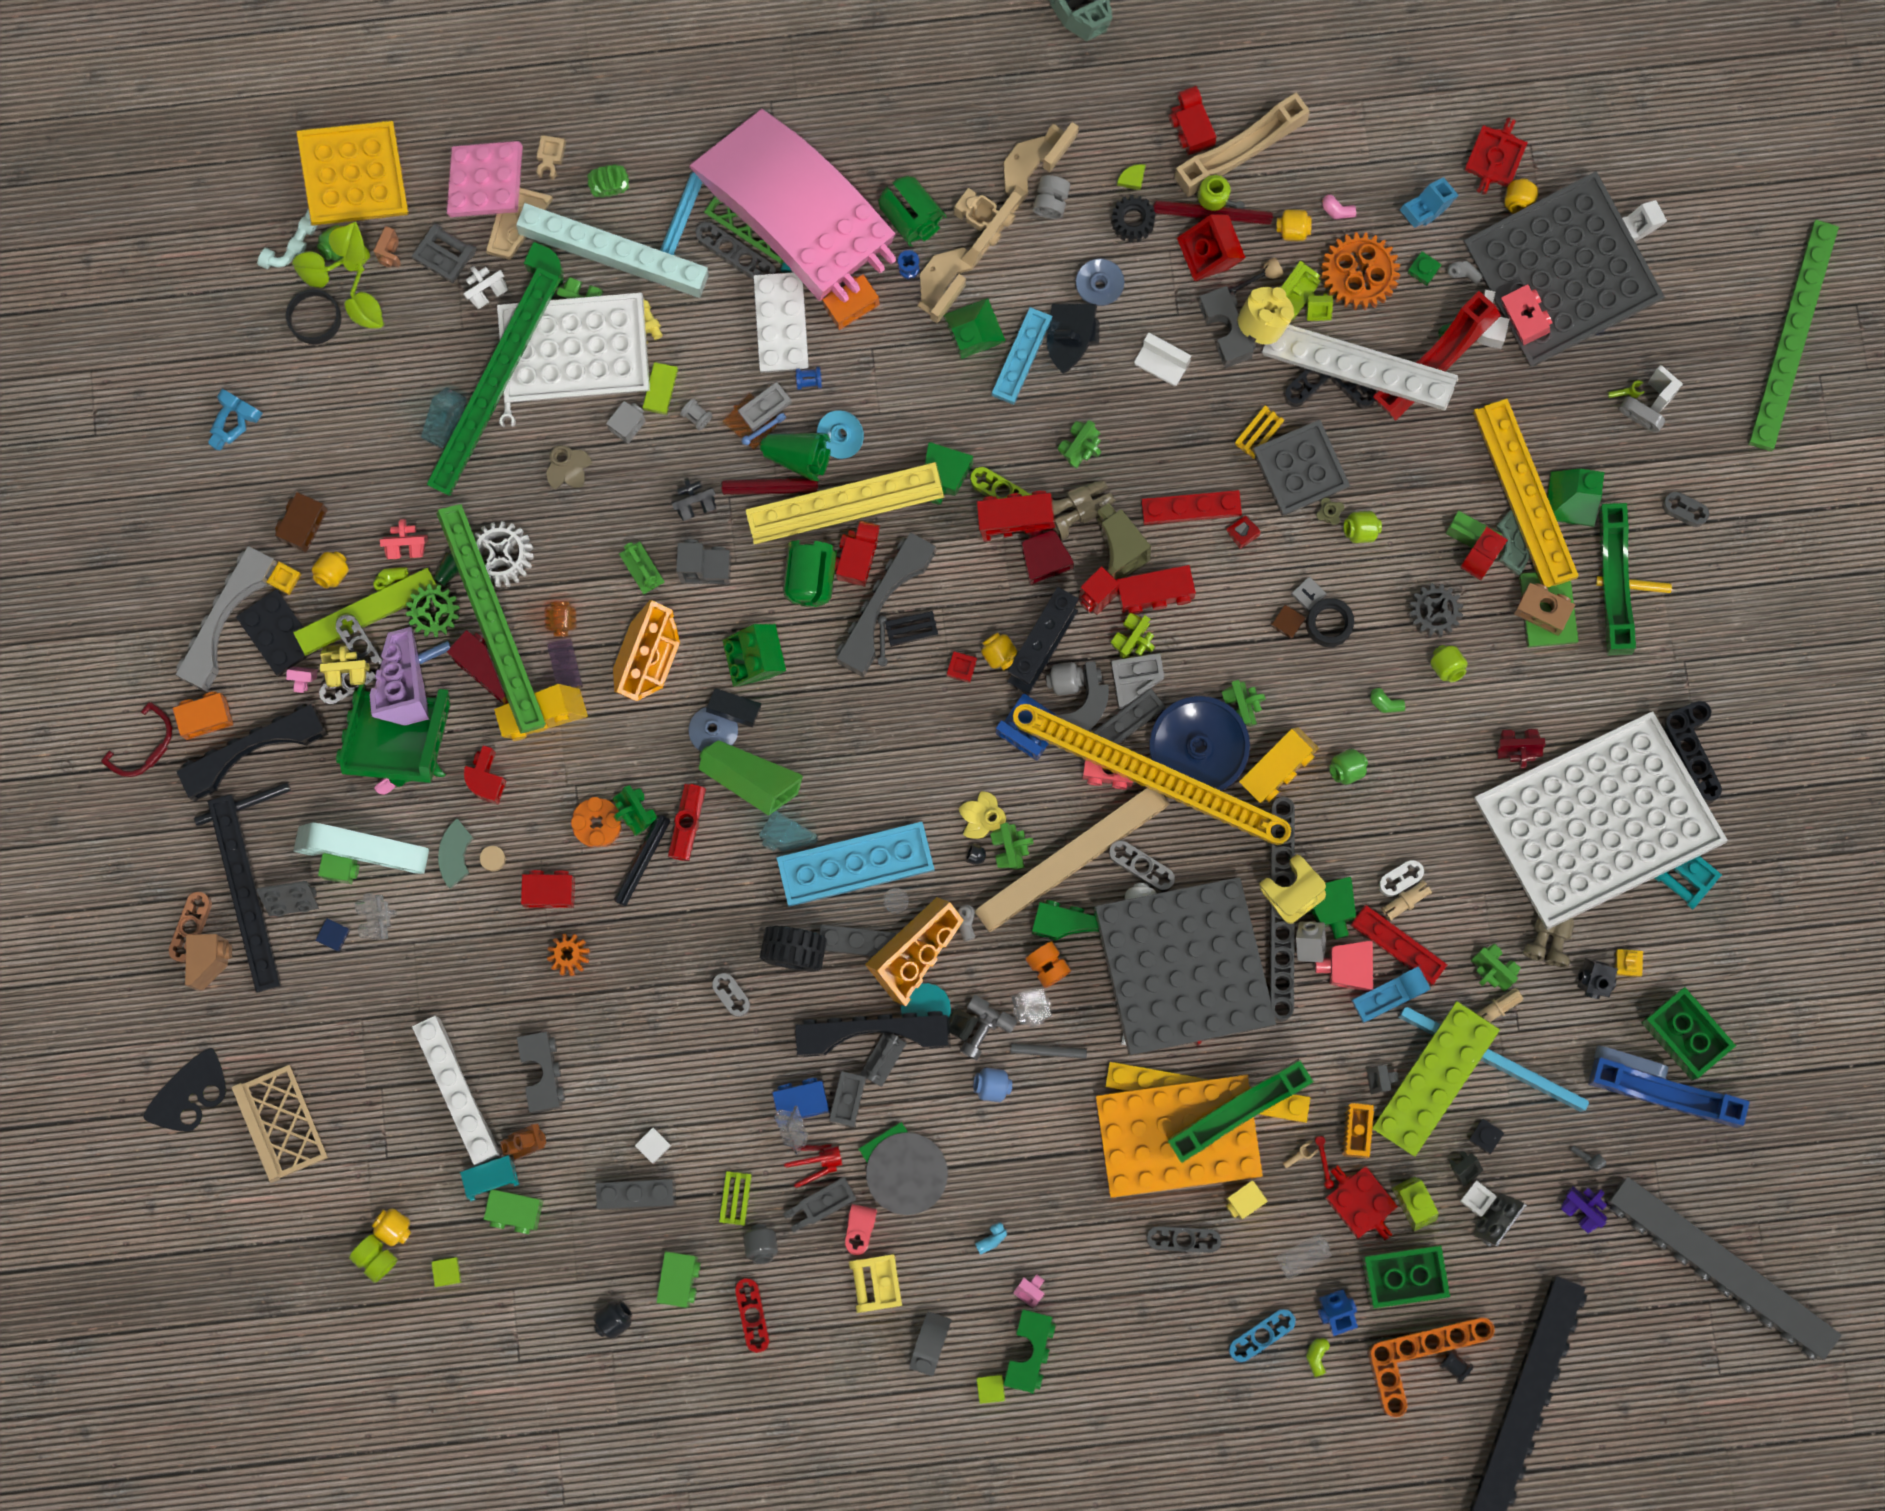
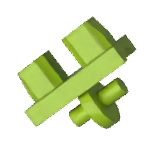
M1130 613L1123 626L1133 632L1130 638L1117 632L1111 641V645L1120 652L1122 659H1127L1137 644L1139 646L1135 653L1139 656L1145 650L1149 652L1154 650L1155 646L1151 643L1154 635L1148 632L1144 638L1142 637L1149 627L1151 620L1146 615L1141 618Z

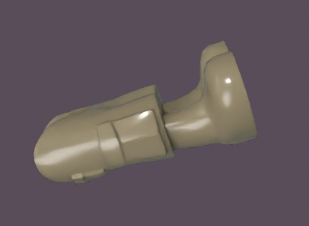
M1104 480L1093 482L1087 486H1079L1066 492V498L1053 500L1055 528L1052 529L1061 541L1068 538L1069 528L1076 521L1087 523L1098 516L1097 511L1108 503L1112 505L1116 502L1112 493H1108L1094 501L1092 500L1093 497L1108 489ZM1070 507L1074 509V511L1068 514L1058 516L1060 512Z
M1538 916L1534 927L1538 935L1532 944H1527L1524 947L1523 954L1530 959L1543 961L1546 954L1545 948L1548 937L1552 935L1553 941L1545 963L1555 967H1569L1570 958L1563 954L1564 941L1571 940L1574 928L1573 918L1546 930Z

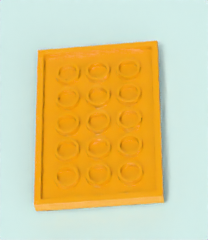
M1248 1074L1096 1095L1110 1198L1263 1177L1254 1117L1183 1163L1180 1162L1167 1138L1250 1088Z

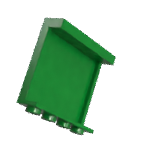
M364 684L359 685L358 691L353 693V709L349 710L347 714L348 727L342 732V749H338L336 754V763L340 764L341 773L431 783L451 706L449 690L438 689L436 698L426 697L428 720L401 725L373 717L371 714L370 692L365 691Z

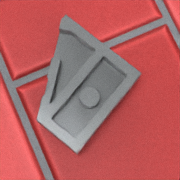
M1160 653L1111 661L1119 709H1123L1150 688L1164 680Z

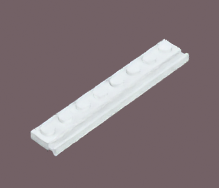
M1288 325L1277 342L1265 344L1262 351L1264 356L1444 411H1446L1455 384L1458 382V375L1292 325Z

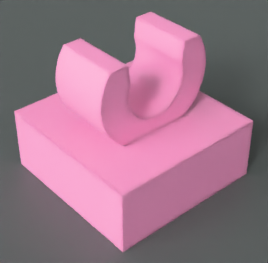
M293 666L287 669L286 680H295L294 692L304 693V691H308V682L317 679L318 669Z
M1037 1274L1031 1282L1024 1278L1013 1294L1034 1309L1045 1294L1039 1289L1045 1280Z

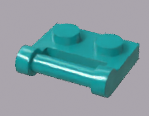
M1698 856L1673 869L1698 889L1695 895L1671 877L1668 871L1654 879L1658 882L1662 881L1687 902V906L1693 910L1722 874Z

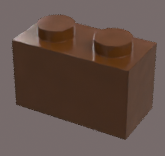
M296 492L294 498H290L287 503V512L284 518L280 519L276 525L275 536L280 542L307 553L328 509L323 503Z

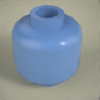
M986 1067L980 1073H976L973 1090L981 1100L1002 1102L1007 1094H1011L1012 1080L1008 1079L1005 1070Z

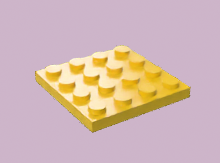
M393 121L296 131L311 226L408 215Z

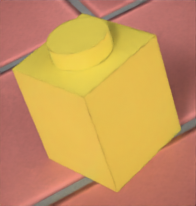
M1252 1180L1226 1199L1229 1203L1226 1205V1208L1233 1218L1238 1216L1242 1220L1268 1201Z

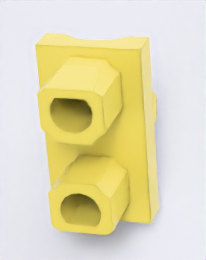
M340 646L339 653L331 654L332 661L340 662L320 664V672L325 674L328 687L342 686L341 674L349 673L351 685L365 684L366 671H370L369 663H366L365 660L349 661L357 659V653L348 652L346 646Z

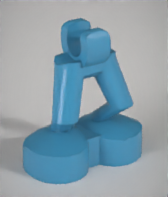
M221 389L217 395V399L223 408L218 413L211 427L210 433L213 435L208 441L210 446L219 451L222 450L225 443L231 444L246 431L245 420L257 423L263 414L258 409L224 389ZM231 411H235L238 426L226 433L223 431L226 418Z

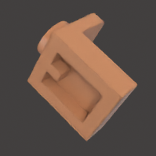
M385 226L373 252L378 262L383 266L391 268L393 265L399 268L401 265L399 258L391 254V252L394 253L396 251L399 239L395 230Z

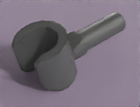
M1575 1146L1570 1150L1587 1162L1591 1170L1595 1172L1600 1171L1606 1166L1607 1162L1600 1154H1596L1591 1158Z

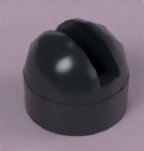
M972 843L966 857V862L973 865L982 864L985 861L986 852L981 846Z

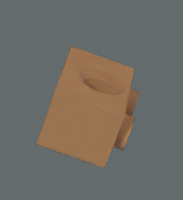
M1530 583L1514 615L1559 636L1576 604L1571 603V599L1565 595H1555L1549 592L1548 588L1542 584ZM1540 603H1548L1551 607V612L1542 611Z

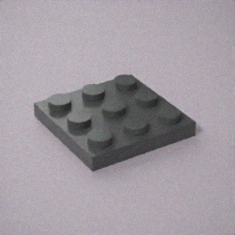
M1321 420L1252 449L1282 517L1350 487Z

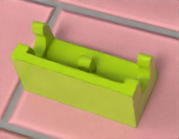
M1302 261L1298 263L1281 287L1286 292V296L1294 308L1292 321L1308 301V296L1313 294L1321 283L1318 279L1320 275Z

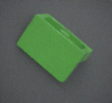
M1458 511L1446 534L1473 548L1488 526Z

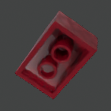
M466 630L447 651L448 655L461 669L503 705L508 704L509 702L485 639L477 632L472 635Z

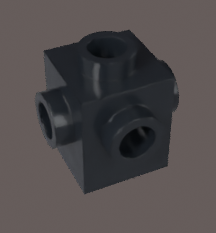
M1585 958L1583 968L1577 976V987L1585 991L1584 995L1587 997L1600 999V996L1610 998L1611 992L1616 986L1618 968L1609 963Z

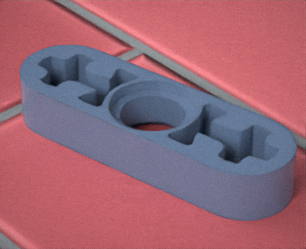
M1597 1046L1594 1055L1595 1060L1598 1058L1607 1059L1665 1080L1669 1069L1666 1065L1604 1046Z

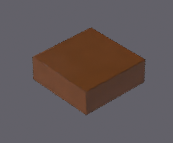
M1284 605L1271 627L1288 638L1293 639L1306 617Z

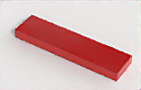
M1367 905L1363 907L1350 925L1410 970L1420 967L1430 985H1434L1448 965Z

